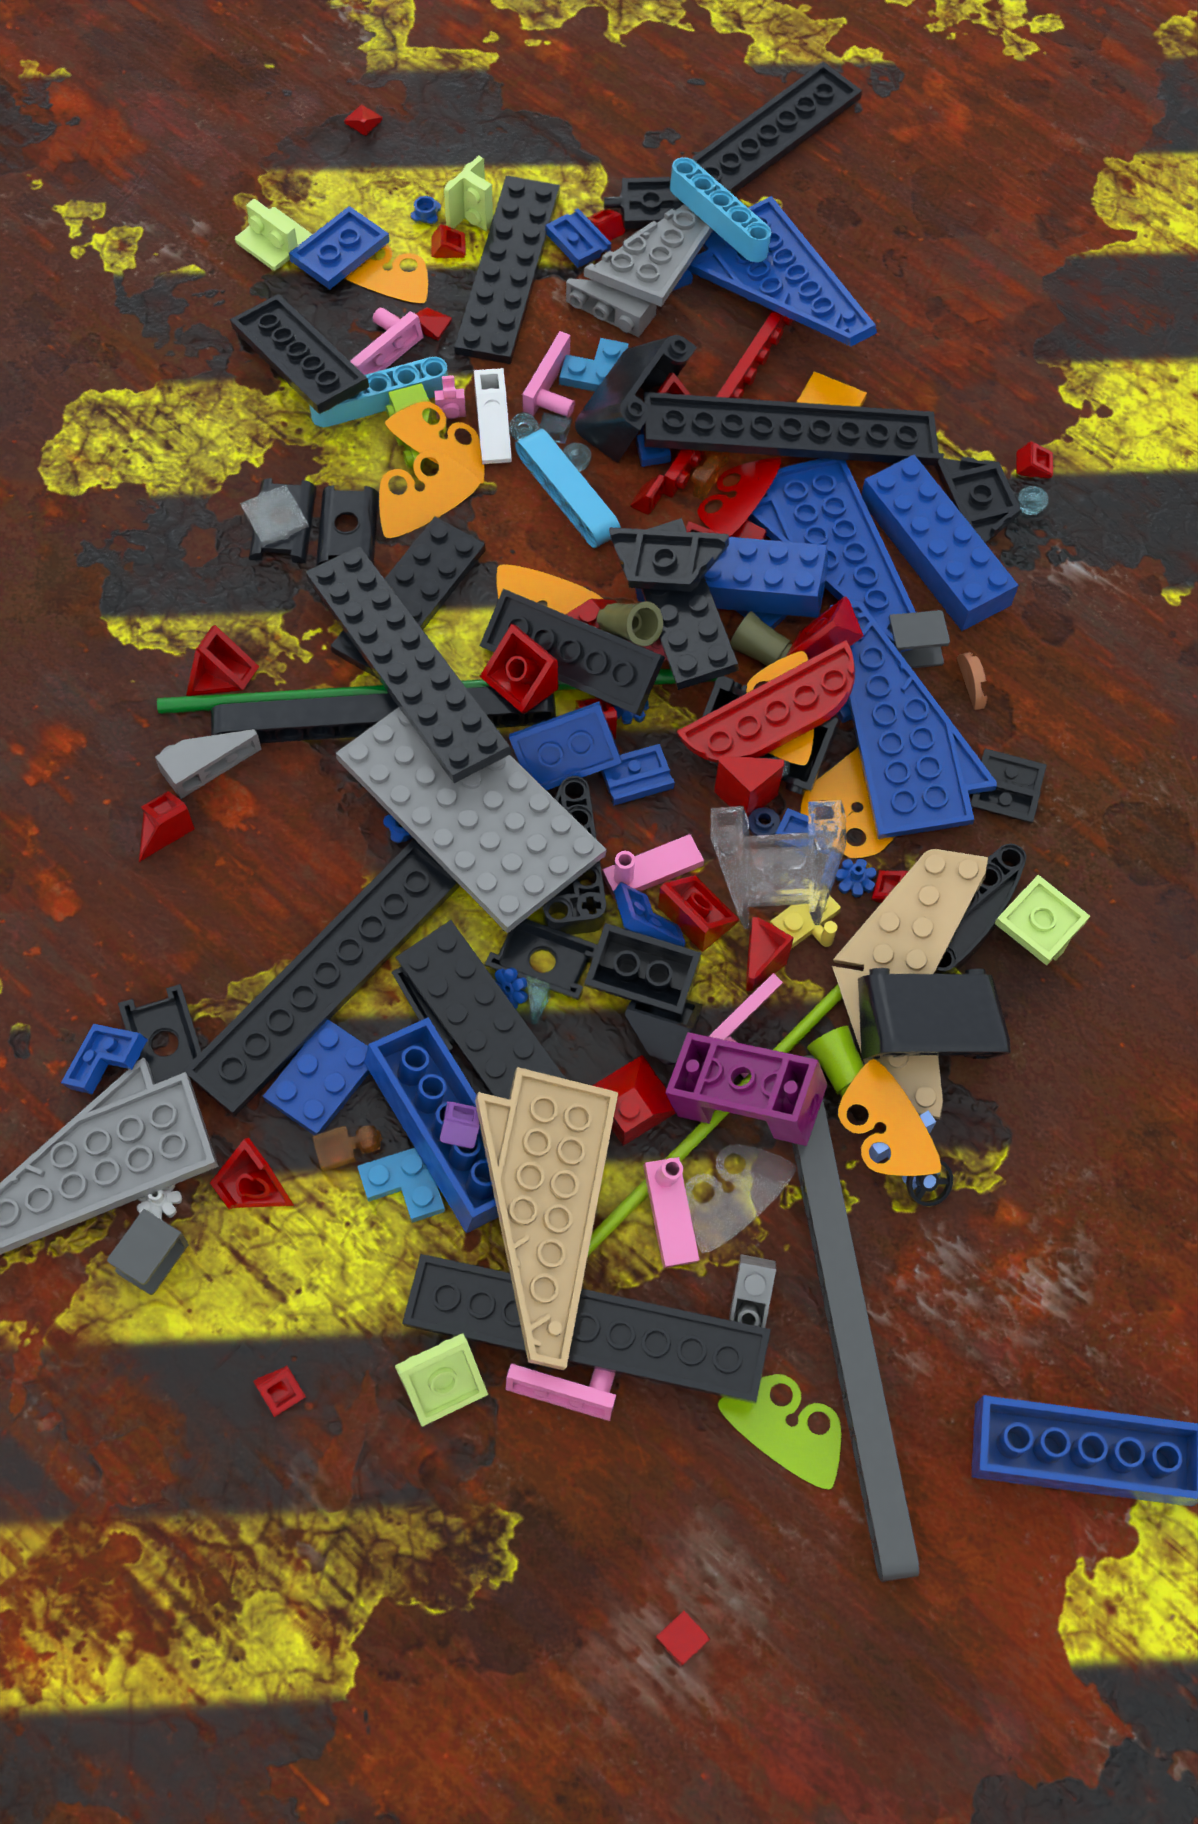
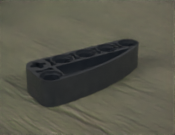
M579 776L567 777L561 783L555 799L578 822L584 823L583 827L596 839L589 786ZM578 794L581 797L572 799L568 795ZM600 861L542 906L545 926L570 935L591 933L603 927L606 915V899ZM587 879L593 881L594 884L584 886L580 884V881ZM588 910H593L594 914H589ZM559 912L565 914L566 917L554 919L551 915Z
M1012 843L1005 844L988 857L984 880L989 881L992 886L981 884L978 892L975 893L941 960L947 967H937L934 974H955L977 952L996 926L995 921L1006 909L1020 880L1026 862L1025 851L1020 846ZM1003 861H1009V862H1011L1014 866H1013V867L1007 866L1006 864L1003 863Z

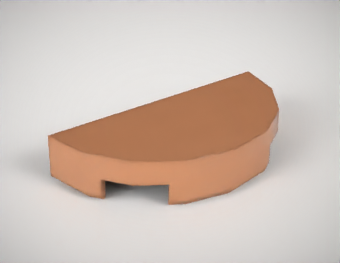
M971 652L959 654L957 661L974 710L985 709L987 696L983 694L981 682H985L986 677L980 659L977 656H973Z

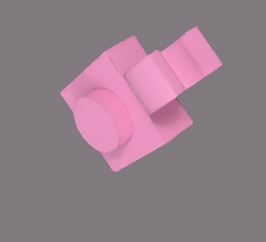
M454 375L442 376L443 390L434 391L435 404L442 409L448 419L466 417L464 388L455 389Z

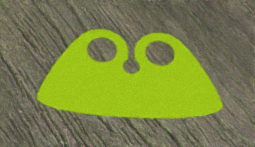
M782 1374L761 1378L756 1404L727 1397L719 1400L718 1407L724 1417L762 1452L785 1469L814 1486L823 1489H831L833 1487L841 1449L840 1420L833 1409L825 1404H810L799 1414L798 1424L794 1427L788 1426L786 1417L789 1414H793L799 1407L801 1391L793 1379ZM779 1383L788 1385L793 1393L792 1401L784 1407L775 1405L770 1398L771 1388ZM817 1411L825 1413L830 1419V1428L822 1435L812 1433L807 1425L809 1416Z

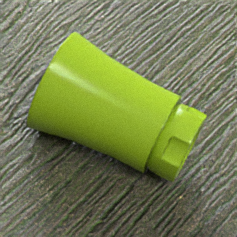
M849 1026L836 1028L817 1038L807 1046V1050L819 1061L821 1068L841 1098L854 1077L864 1066L854 1044Z

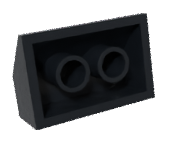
M605 923L584 986L681 1016L697 976L701 952Z

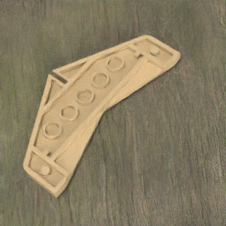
M939 849L926 851L833 959L834 963L864 968L863 971L832 966L860 1051L858 978L869 975V969L889 968L890 974H934L975 893L978 892L985 878L988 857ZM880 1055V1059H875L886 1067L896 1079L919 1115L929 1110L934 1119L941 1118L943 1096L938 1056L893 1057ZM863 1059V1060H864V1063L866 1064V1063H867L869 1060H871V1059Z

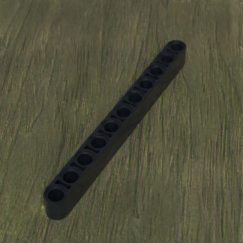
M492 687L467 688L496 728L533 726L556 717L554 693L528 712L521 713ZM389 693L220 704L211 709V736L254 729L258 734L260 743L352 738L360 736L399 706Z

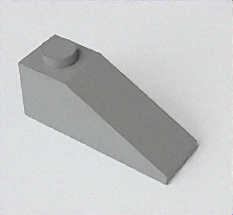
M252 729L181 740L175 745L165 747L160 754L155 756L161 774L180 799L260 751L261 745L258 734Z

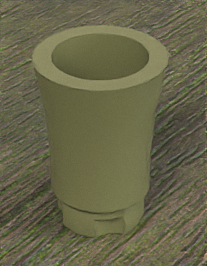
M652 602L607 604L604 609L599 610L597 623L600 625L601 630L631 641L639 646H649L656 642L661 635L663 616L660 609Z
M752 611L743 619L730 641L733 650L745 654L765 666H769L779 659L786 657L792 646L791 640L768 626Z

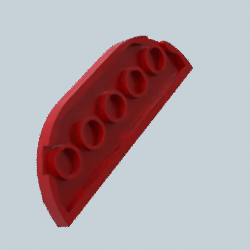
M847 640L677 731L678 737L694 754L718 763L719 755L759 758L825 723L844 706L854 686L855 664Z

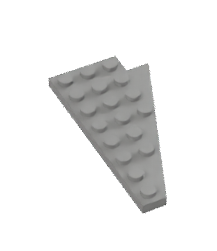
M145 1058L138 1060L132 1070L128 1069L0 1183V1255L219 1167L188 1074L184 1072L155 1084L147 1060Z

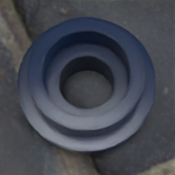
M769 808L755 809L748 818L750 832L760 839L774 836L780 825L778 814ZM760 819H766V820H768L770 823L764 825V824H761V823L759 822V820H760Z

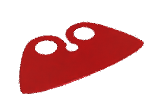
M781 458L757 460L738 465L723 472L717 480V488L722 492L736 491L737 495L733 498H728L727 495L717 494L705 499L698 508V515L703 523L716 533L729 534V537L732 536L752 514L769 489L780 468ZM737 473L741 476L737 484L724 486L723 480L729 474ZM710 501H722L723 505L720 510L714 513L705 511V506Z

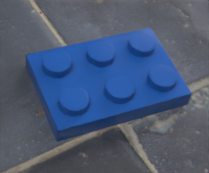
M348 206L289 252L290 261L325 287L331 289L390 242L389 233Z
M600 701L509 734V739L519 764L545 790L560 786L567 777L579 776L582 778L622 763Z
M327 1020L303 1045L263 1095L264 1101L319 1138L370 1072L364 1063L368 1046L330 1020Z

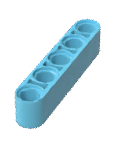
M690 158L676 159L672 164L670 191L745 259L751 262L764 261L768 256L772 233L771 228L694 160Z
M429 357L367 374L365 376L370 387L321 414H318L310 406L312 421L319 427H330L386 411L385 406L390 404L388 392L420 383L423 384L428 399L434 398V391L443 390L442 376H448L447 364L440 357Z
M541 428L515 442V449L521 461L592 548H597L611 540L610 527L621 528L616 516L549 434Z

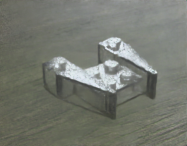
M841 800L808 802L809 833L749 836V819L743 806L711 808V841L737 915L744 929H749V907L809 904V912L814 925H820L846 847V814Z

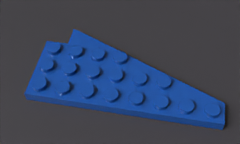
M772 196L748 207L771 228L772 233L768 256L764 261L751 262L745 259L713 230L702 246L705 251L696 255L688 267L691 273L850 347L877 334L875 323Z
M820 458L779 468L769 489L748 519L753 524L764 528L767 531L766 535L773 541L827 545L828 571L825 588L838 600L846 596L850 602L861 601L894 644L893 634L889 629V615L915 613L916 611L846 461Z
M861 601L850 602L864 636L850 646L855 664V682L848 702L877 838L883 839L972 825L975 819L969 794L996 790V780Z

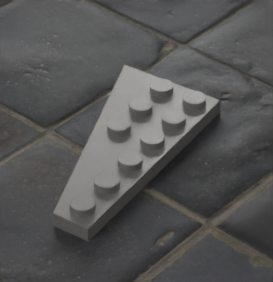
M685 204L677 210L670 209L664 214L662 220L657 223L655 221L651 222L624 240L622 247L614 252L608 251L602 255L600 262L595 265L590 263L584 267V277L662 307L713 229Z

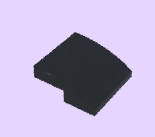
M985 748L981 761L996 780L997 787L994 791L972 794V808L1033 823L1047 764Z

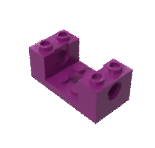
M688 1032L665 1093L678 1117L710 1124L714 1110L766 1121L774 1139L807 1146L827 1082L817 1059ZM742 1073L751 1075V1080L746 1085L737 1086L734 1084V1080L738 1075Z

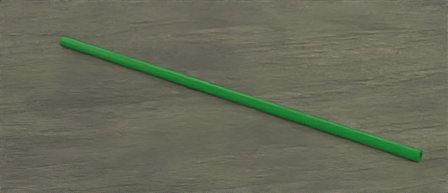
M660 669L654 685L676 684L671 669ZM717 678L705 682H715ZM483 679L461 680L466 688L491 687ZM558 681L557 691L577 690V688ZM383 685L166 697L157 698L158 714L211 711L214 706L220 704L385 694L388 691Z

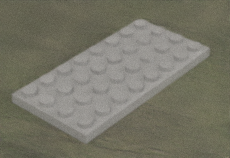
M399 707L336 752V759L506 933H509L606 856V848L511 755L453 783Z

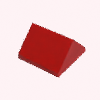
M846 596L800 630L786 656L804 651L808 660L845 640L851 646L861 639L864 635L850 600Z
M511 624L479 677L521 713H526L558 690V660L516 625Z
M719 755L714 792L746 822L755 809L763 808L778 796L784 759Z
M696 875L666 882L660 887L658 908L673 923L680 925L681 931L702 952L740 920Z

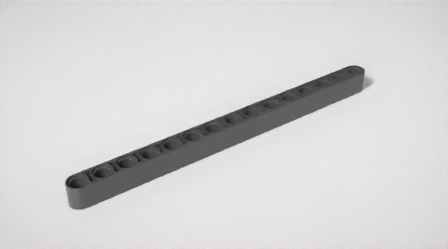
M805 1055V1056H803V1057H808V1058H813V1059H814L813 1055ZM822 1099L807 1146L792 1143L877 1573L881 1582L916 1577L920 1574L919 1560Z

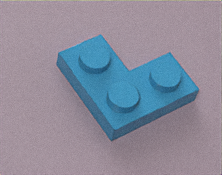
M600 338L594 360L566 355L559 376V384L595 392L621 354L628 349L629 343Z
M415 1148L357 1166L368 1202L402 1191L412 1223L445 1212L438 1186Z

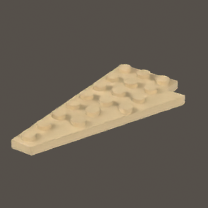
M517 1067L514 1072L509 1099L478 1092L475 1104L528 1362L565 1370L568 1363L618 1092Z

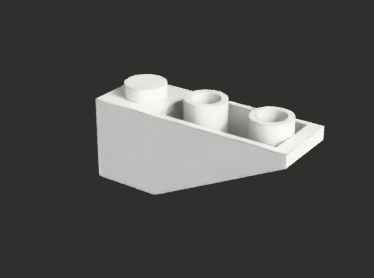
M503 368L474 370L482 464L512 462Z

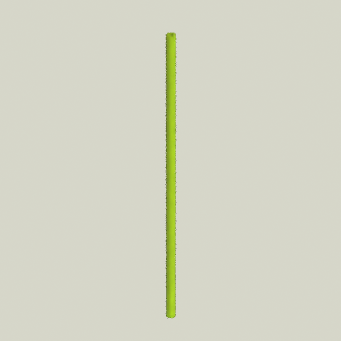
M837 984L773 1050L789 1053L843 998L839 985ZM748 1074L737 1086L746 1085L751 1080V1075ZM714 1110L710 1124L701 1122L665 1159L679 1157L680 1162H682L729 1112ZM646 1178L592 1232L588 1256L649 1195Z

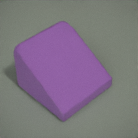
M447 1101L440 1141L461 1147L473 1148L480 1125L477 1108Z

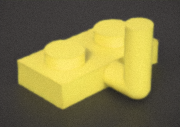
M819 884L772 919L770 924L794 937L791 949L811 934L822 946L829 947L833 944L837 931V924L830 920L840 913L841 907Z

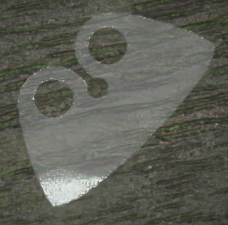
M735 1144L724 1148L717 1156L716 1170L725 1181L734 1184L733 1192H724L722 1184L715 1177L708 1174L696 1175L685 1185L695 1240L699 1250L702 1253L713 1251L746 1228L788 1185L796 1171V1165L774 1153L751 1146ZM737 1153L743 1156L746 1163L745 1169L739 1174L729 1173L724 1167V1159L727 1155ZM699 1182H708L714 1188L713 1199L707 1203L698 1202L693 1197V1187Z

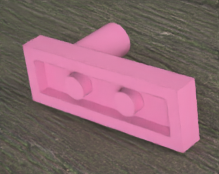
M378 308L373 315V322L387 331L350 360V362L364 375L388 368L423 338L418 315L410 311L400 319L386 309Z
M559 331L522 394L524 414L534 417L538 408L542 407L568 418L571 416L575 401L549 391L562 369L565 356L570 355L569 334Z
M689 834L637 856H634L629 851H621L616 855L614 865L602 869V876L616 902L613 891L620 882L641 892L702 867L704 859L692 836Z
M773 973L708 1037L736 1042L731 1035L776 992L783 982ZM742 1073L740 1075L743 1078H745L748 1075V1073Z
M679 1157L646 1162L643 1168L663 1268L697 1263L700 1260L682 1175L683 1165Z
M511 1364L506 1379V1390L610 1421L616 1398L615 1394L610 1393L615 1373L594 1368L588 1387Z

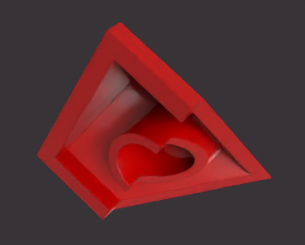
M250 1138L243 1139L210 1182L228 1209L294 1206L271 1167Z

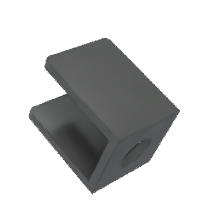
M943 611L889 615V629L893 634L894 646L899 652L901 650H909L900 654L911 668L941 666L944 664L941 647L948 646L950 639Z
M143 1209L109 1255L107 1261L116 1268L115 1272L147 1294L153 1295L189 1244L182 1232Z

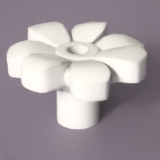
M174 1184L138 1199L141 1201L137 1206L138 1212L141 1213L145 1209L161 1220L163 1213L168 1218H171L177 1212L172 1204H180L182 1195L179 1191H173L175 1188Z

